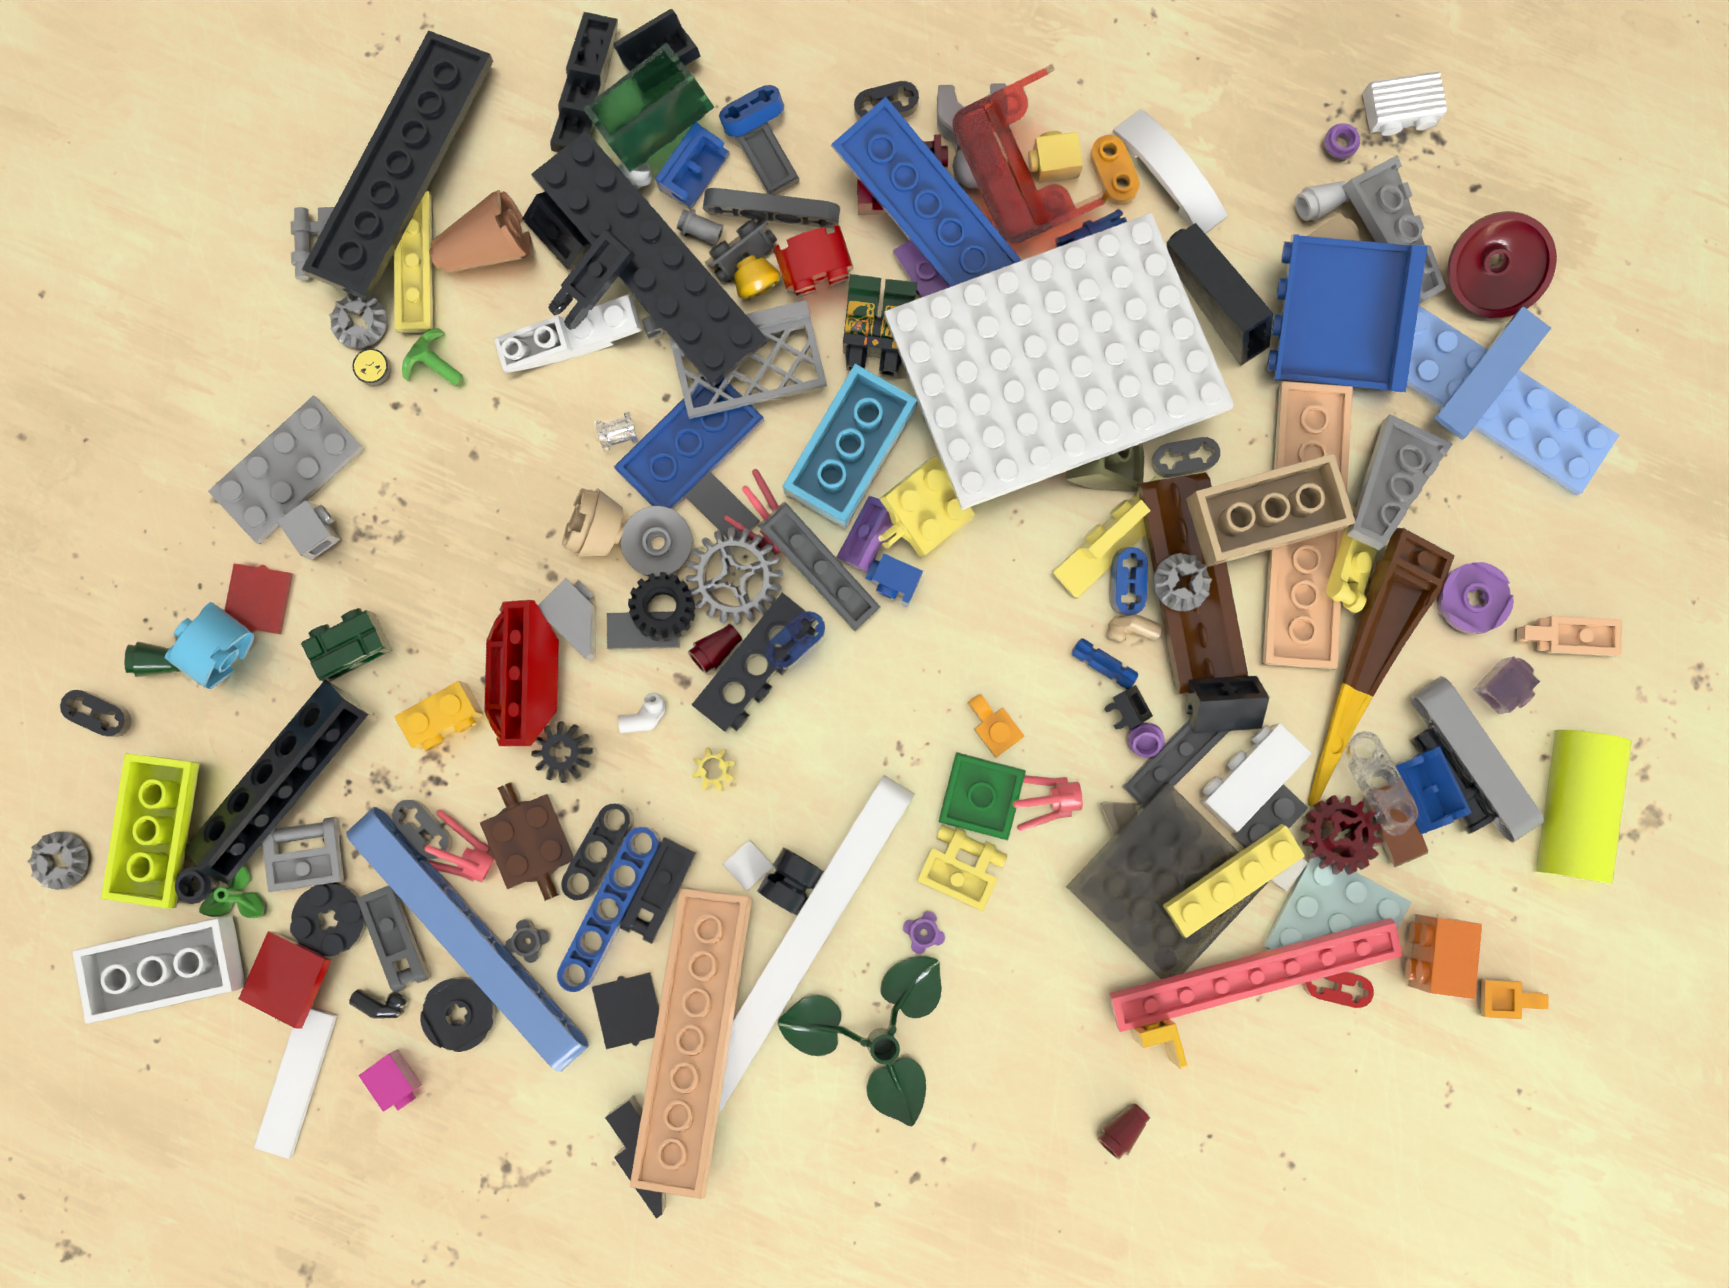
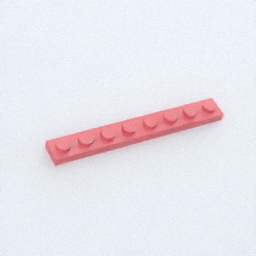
M1392 918L1119 990L1109 993L1117 1028L1119 1032L1402 957L1396 922Z

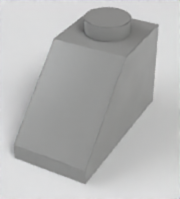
M565 578L538 607L546 620L586 660L591 662L596 657V606L589 600L593 594L579 580L573 584Z

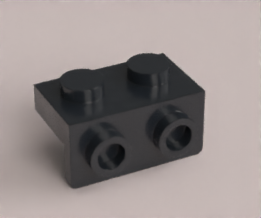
M673 9L667 10L613 44L624 69L641 92L701 57L696 44L682 28Z

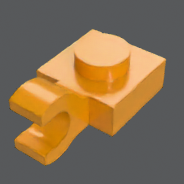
M981 694L976 695L967 702L982 722L974 730L995 758L1025 737L1004 708L994 713Z
M1481 979V1016L1522 1019V1008L1548 1009L1549 995L1542 992H1522V982Z

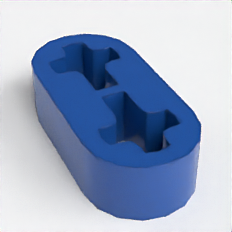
M764 85L723 107L719 113V118L725 133L728 136L737 137L776 118L782 113L785 105L776 86Z
M1124 547L1119 549L1113 556L1110 598L1111 604L1116 611L1127 615H1135L1143 610L1147 601L1148 558L1139 548ZM1131 553L1132 559H1136L1138 564L1131 567L1129 579V568L1123 566V560L1129 559ZM1128 583H1130V594L1136 595V601L1131 602L1129 608H1127V603L1121 602V596L1128 594Z

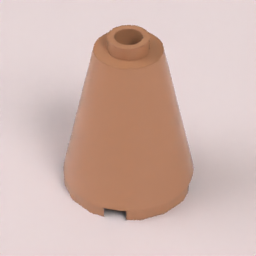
M500 190L489 194L434 238L431 242L432 248L429 250L432 262L438 269L442 268L447 273L524 259L532 255L533 245L529 231L522 234L519 222L523 221V216L515 202L505 191L500 192Z

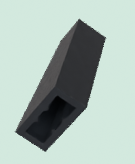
M1194 223L1187 229L1176 231L1167 241V250L1179 278L1236 361L1242 366L1270 347L1273 312L1197 223Z

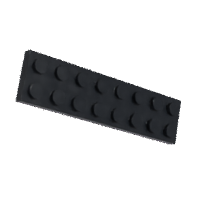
M428 30L301 269L306 276L369 301L493 63L490 53Z
M584 131L531 174L533 180L590 246L594 244L606 229L612 232L635 254L634 258L618 276L619 280L712 388L767 343V338L587 131Z

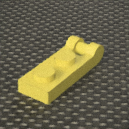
M1347 527L1345 528L1326 587V595L1336 602L1342 601L1346 609L1356 613L1362 610L1366 604L1367 598L1364 595V591L1377 549L1347 536L1349 529Z

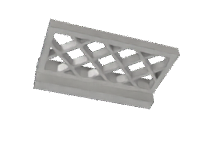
M807 300L746 314L762 334L776 344L766 360L755 353L750 357L763 365L753 381L737 372L740 367L738 366L726 376L719 389L716 387L712 388L709 383L702 380L704 377L700 372L696 376L684 368L682 357L686 356L670 339L689 419L827 387ZM806 328L808 341L801 352L785 343L790 332ZM782 334V336L780 337V339H778L777 337H775V335ZM781 347L797 356L788 373L771 363ZM809 348L811 349L813 359L806 355ZM804 360L815 367L818 379L802 382L792 375L801 361ZM768 368L784 377L777 389L768 390L758 384ZM733 376L749 385L743 397L734 399L724 393ZM687 377L694 381L690 388ZM789 381L794 383V385L786 386ZM699 384L715 393L708 405L694 408L691 396ZM754 389L760 391V393L752 394ZM720 397L726 400L717 403Z

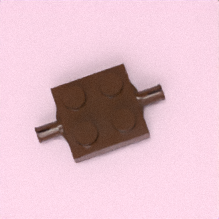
M512 782L505 784L510 798L505 787L502 785L497 789L506 808L498 815L479 823L506 888L511 889L525 882L537 881L544 901L551 899L546 885L552 898L559 894L550 875L559 867L571 863L574 855L549 795L545 794L531 801L519 802Z

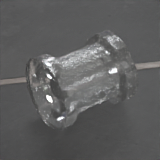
M629 411L624 413V417L607 422L595 421L604 452L609 451L610 446L627 441L639 442Z

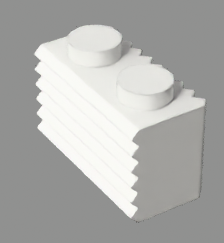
M1437 71L1370 82L1363 91L1370 133L1381 132L1382 135L1388 136L1401 132L1404 127L1415 126L1416 130H1426L1436 126L1437 122L1447 112L1446 100L1444 98L1445 93L1443 92L1442 79L1440 78L1441 73Z

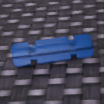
M1083 638L1077 641L1072 649L1074 657L1082 662L1084 660L1088 661L1087 665L1111 680L1115 678L1117 680L1116 683L1125 689H1129L1134 685L1139 675L1135 670L1128 666H1121L1122 662L1100 648L1094 649V645Z

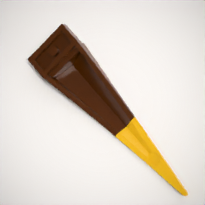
M1396 528L1390 537L1383 560L1376 563L1366 604L1363 608L1308 799V806L1314 807L1319 802L1345 747L1369 703L1402 648L1442 591L1455 555L1405 528Z

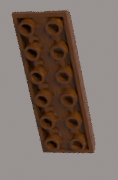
M1206 472L1137 484L1140 500L1151 510L1143 519L1154 576L1158 566L1164 559L1179 553L1194 555L1202 564H1205L1186 498L1195 491L1212 487L1210 477ZM1227 562L1207 567L1208 575L1212 579L1209 587L1210 595L1201 603V606L1189 611H1176L1164 605L1159 599L1177 695L1188 693L1189 679L1248 676ZM1178 572L1179 581L1172 588L1173 591L1184 587L1189 591L1188 583L1191 581L1193 574L1182 576Z

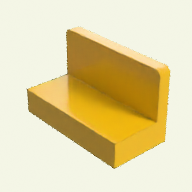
M1168 1019L1130 1029L1133 1039L1143 1048L1164 1043L1169 1060L1180 1069L1188 1067L1177 1025L1172 1020Z

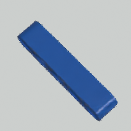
M634 828L625 837L559 966L557 980L564 990L578 992L590 985L594 980L661 843L658 832L653 828ZM642 832L649 835L652 840L651 849L645 854L638 852L634 847L635 837ZM624 865L630 866L635 872V880L630 886H625L618 880V871ZM606 898L613 899L618 904L619 910L615 918H607L601 911L602 902ZM589 931L596 932L601 937L602 944L598 951H592L585 945V935ZM572 964L583 968L585 978L582 983H573L569 979L568 969Z

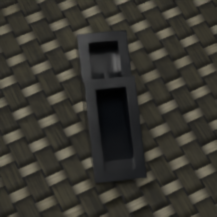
M634 1095L610 1111L605 1117L624 1145L614 1158L630 1181L643 1110ZM635 1188L655 1218L660 1217L666 1208V1193Z

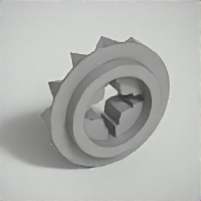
M347 293L346 297L341 301H335V308L329 314L331 331L338 341L350 348L362 349L372 346L383 336L387 326L385 309L372 296L368 301ZM362 312H365L362 318L368 328L366 329L357 324L350 327L353 321L349 318L348 313L360 315Z
M1182 553L1164 559L1158 566L1154 576V588L1158 598L1164 605L1176 611H1189L1201 606V603L1210 595L1209 587L1212 579L1206 570L1207 565L1202 564L1194 555ZM1178 572L1182 576L1193 574L1191 581L1188 583L1189 591L1185 587L1173 591L1172 588L1179 581Z
M53 832L42 836V839L31 847L33 851L31 858L27 861L31 865L33 872L31 877L37 879L42 884L41 887L60 890L69 888L82 879L87 870L89 859L84 843L77 836L68 832ZM61 852V860L68 867H55L52 869L53 861L49 859L50 857L47 854L56 855Z

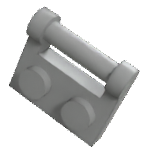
M337 817L324 818L323 822L280 829L275 827L262 842L268 892L344 881L339 841L340 825ZM324 837L325 847L279 854V843Z

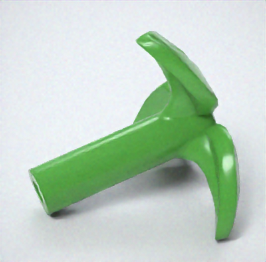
M435 328L425 332L413 344L402 363L404 379L410 380L412 366L416 361H422L454 386L463 375L429 349L431 341L445 335L441 329Z
M243 865L227 884L229 888H217L203 901L199 912L209 917L224 916L229 913L233 903L237 902L242 916L258 918L264 913V902L257 892L243 893L242 890L251 881L249 871Z

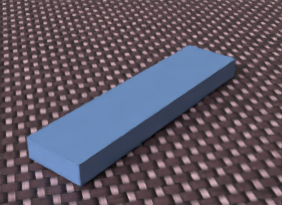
M1521 307L1434 419L1461 440L1465 439L1551 330V327L1525 307Z

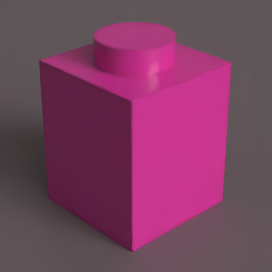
M398 1049L389 1053L358 1075L383 1112L392 1106L399 1111L416 1099L413 1091L422 1086Z

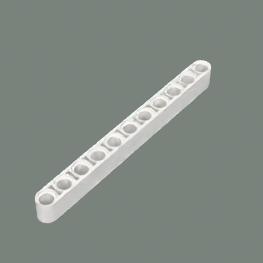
M883 775L733 1020L718 1116L914 796L913 792Z

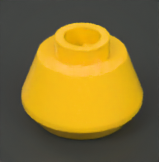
M751 255L736 265L738 271L734 274L737 295L746 301L761 296L779 283V270L765 258L757 259L755 255Z

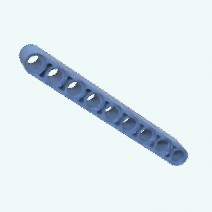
M372 807L346 832L352 845L550 1067L558 1072H562L588 1048L589 1044L583 1033L443 876L432 867L427 858L422 856L412 846L384 811L377 807Z

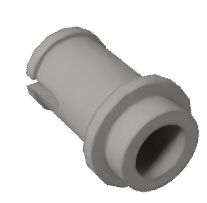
M684 209L677 224V230L682 231L683 236L686 237L687 234H690L714 246L718 244L724 228L722 224L697 215L694 209L690 211Z

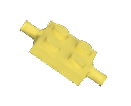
M936 456L927 459L879 498L889 512L893 526L882 535H879L878 539L879 541H884L881 543L884 547L889 548L902 537L911 544L918 556L921 557L927 555L975 515L971 507L961 510L946 470Z

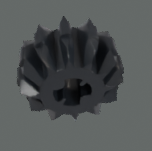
M561 721L557 724V734L551 726H546L544 732L548 739L546 740L538 736L535 740L537 744L543 747L542 750L532 751L531 755L532 757H543V760L537 763L535 768L537 771H542L549 767L546 773L547 780L552 781L559 772L560 782L567 783L569 771L575 779H580L582 774L577 766L591 767L592 764L584 760L583 755L594 754V748L582 747L583 744L590 740L589 734H583L576 738L580 731V726L573 724L567 732L566 723ZM561 743H563L564 747L571 749L570 756H565V762H563L561 757L555 755L556 748L561 749Z

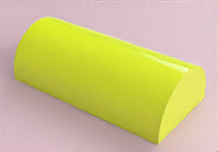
M1555 731L1536 872L1613 884L1632 740L1588 731Z
M124 754L101 899L166 909L177 908L178 895L175 890V882L179 873L183 871L185 848L188 840L200 766L199 762Z

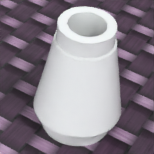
M1340 181L1303 188L1302 192L1297 194L1295 198V205L1299 216L1305 221H1317L1344 202L1349 201L1350 198L1343 188L1346 182Z

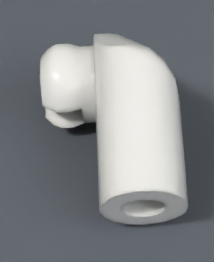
M650 693L644 698L645 703L637 714L618 716L620 733L647 731L655 728L666 709V703L661 695Z

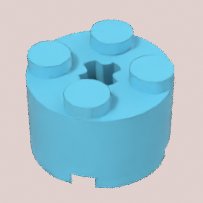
M210 602L193 621L186 618L179 624L174 632L178 639L167 651L165 659L199 685L212 689L233 672L234 669L230 665L237 656L241 659L245 657L253 643L254 635L223 609Z

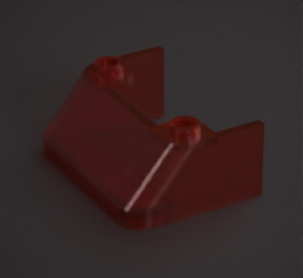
M1052 63L963 107L953 118L952 127L997 230L1010 243H1020L1104 205L1109 198V194L1105 190L1074 204L1068 190L1061 185L1051 184L1037 190L1009 127L1010 124L1020 120L1028 110V97L1023 87L1053 72L1055 68Z

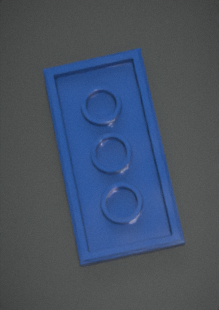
M722 379L714 387L719 389L724 379ZM699 384L691 396L694 408L708 405L715 393ZM730 384L724 390V393L734 399L743 397ZM720 397L717 403L726 400ZM683 398L614 466V469L651 506H663L673 510L709 471L712 472L764 421V417L752 405H747L689 419Z

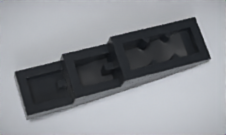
M588 12L583 13L567 62V78L558 103L559 116L550 141L551 151L553 152L561 151L584 131H587L592 137L612 57L613 44L618 27V19Z

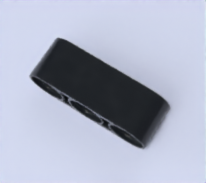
M620 803L608 804L598 813L563 875L561 888L564 895L569 899L575 901L584 900L593 896L598 890L625 837L633 827L634 814L628 806ZM614 809L620 810L625 816L624 825L619 830L612 829L607 822L609 813ZM596 841L602 842L607 848L606 857L601 862L593 860L590 856V847ZM577 873L584 874L589 881L588 889L583 894L577 893L572 887V879Z

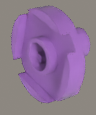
M1484 562L1464 564L1448 573L1443 589L1438 595L1437 609L1452 627L1468 634L1488 632L1501 626L1512 611L1514 599L1508 586L1510 582L1500 569ZM1478 589L1481 591L1480 598L1484 601L1483 605L1476 604L1472 606L1469 603L1470 599L1467 597L1468 592L1473 593Z

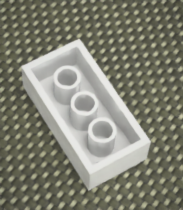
M233 916L215 918L72 951L85 1024L242 989L245 985Z

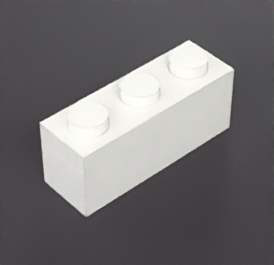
M1281 723L1274 724L1271 727L1265 724L1262 729H1259L1251 738L1255 744L1246 753L1240 750L1227 763L1230 770L1221 779L1215 776L1202 790L1205 796L1199 802L1230 832H1238L1312 754Z

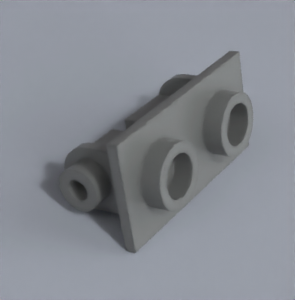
M754 219L749 220L736 231L739 236L729 244L724 240L709 251L711 257L705 261V264L711 267L715 265L718 267L714 274L721 283L726 280L729 282L733 280L734 274L738 271L736 265L743 260L741 255L745 252L749 256L755 255L759 259L774 248L773 243L777 241V238L770 229L766 232L762 229L768 225L767 221L758 220L755 222Z

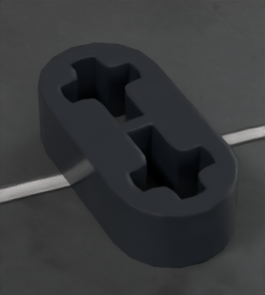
M897 81L866 89L855 98L854 115L857 120L861 119L868 112L866 109H863L864 102L871 101L872 106H875L887 97L903 118L908 117L917 110L919 92L916 86L908 81ZM904 92L906 97H911L909 98L908 105L902 106L901 101H896L898 93Z
M72 690L61 699L60 710L67 720L102 736H122L131 726V715L128 710L94 693ZM75 700L82 701L84 706L92 709L91 712H77V708L73 706ZM101 714H115L114 718L119 721L118 726L109 727V723L100 718Z

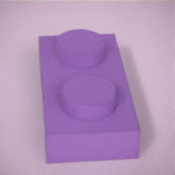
M872 496L867 498L836 557L843 563L866 572L876 558L877 552L882 545L881 543H883V541H879L878 536L882 535L893 525L890 514L880 499Z

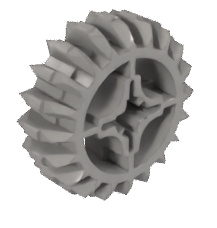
M729 528L728 539L726 540L720 530L715 531L714 537L717 543L713 544L709 538H703L702 543L708 550L704 552L701 549L694 548L692 553L701 558L700 562L688 561L687 567L697 569V575L686 576L687 582L697 581L698 583L697 588L691 589L692 596L699 593L703 596L696 603L697 608H701L709 603L711 607L706 614L709 618L713 617L717 610L722 611L720 615L721 623H726L729 613H732L734 624H740L742 619L741 613L745 612L749 622L754 621L755 615L752 609L756 608L759 613L764 615L767 609L761 602L766 600L768 603L773 604L776 600L774 596L769 594V590L780 591L782 589V585L779 583H772V577L783 576V571H772L771 568L772 564L780 562V557L775 556L768 559L766 554L772 551V544H767L761 550L758 545L761 543L763 536L757 534L753 541L750 542L748 541L750 530L743 529L740 539H737L735 528ZM729 546L744 547L754 553L759 561L749 565H742L737 562L734 554L732 555ZM719 551L723 566L722 571L717 577L706 581L708 563L715 553ZM736 566V570L741 569L742 571L749 568L752 569L751 572L745 573L739 579V587L733 586V582L728 583V581L718 583L719 580L726 578L730 574L729 567ZM763 571L764 581L762 588L755 599L750 601L747 580L752 575ZM720 587L729 588L733 591L735 597L738 598L740 606L728 605L719 601L711 591Z

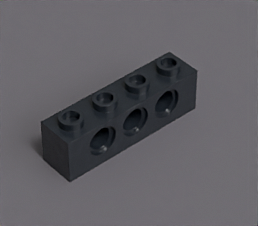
M782 592L692 703V706L727 734L731 729L737 732L749 718L750 714L746 710L754 700L760 704L771 691L772 686L769 682L777 672L783 675L792 665L795 658L791 654L798 645L806 647L815 636L817 630L813 627L817 623L816 619ZM779 628L785 629L790 633V640L783 647H776L770 642L772 632ZM755 656L764 657L768 663L766 671L761 675H753L748 671V663ZM732 684H740L744 687L745 696L739 703H729L725 697L727 688Z

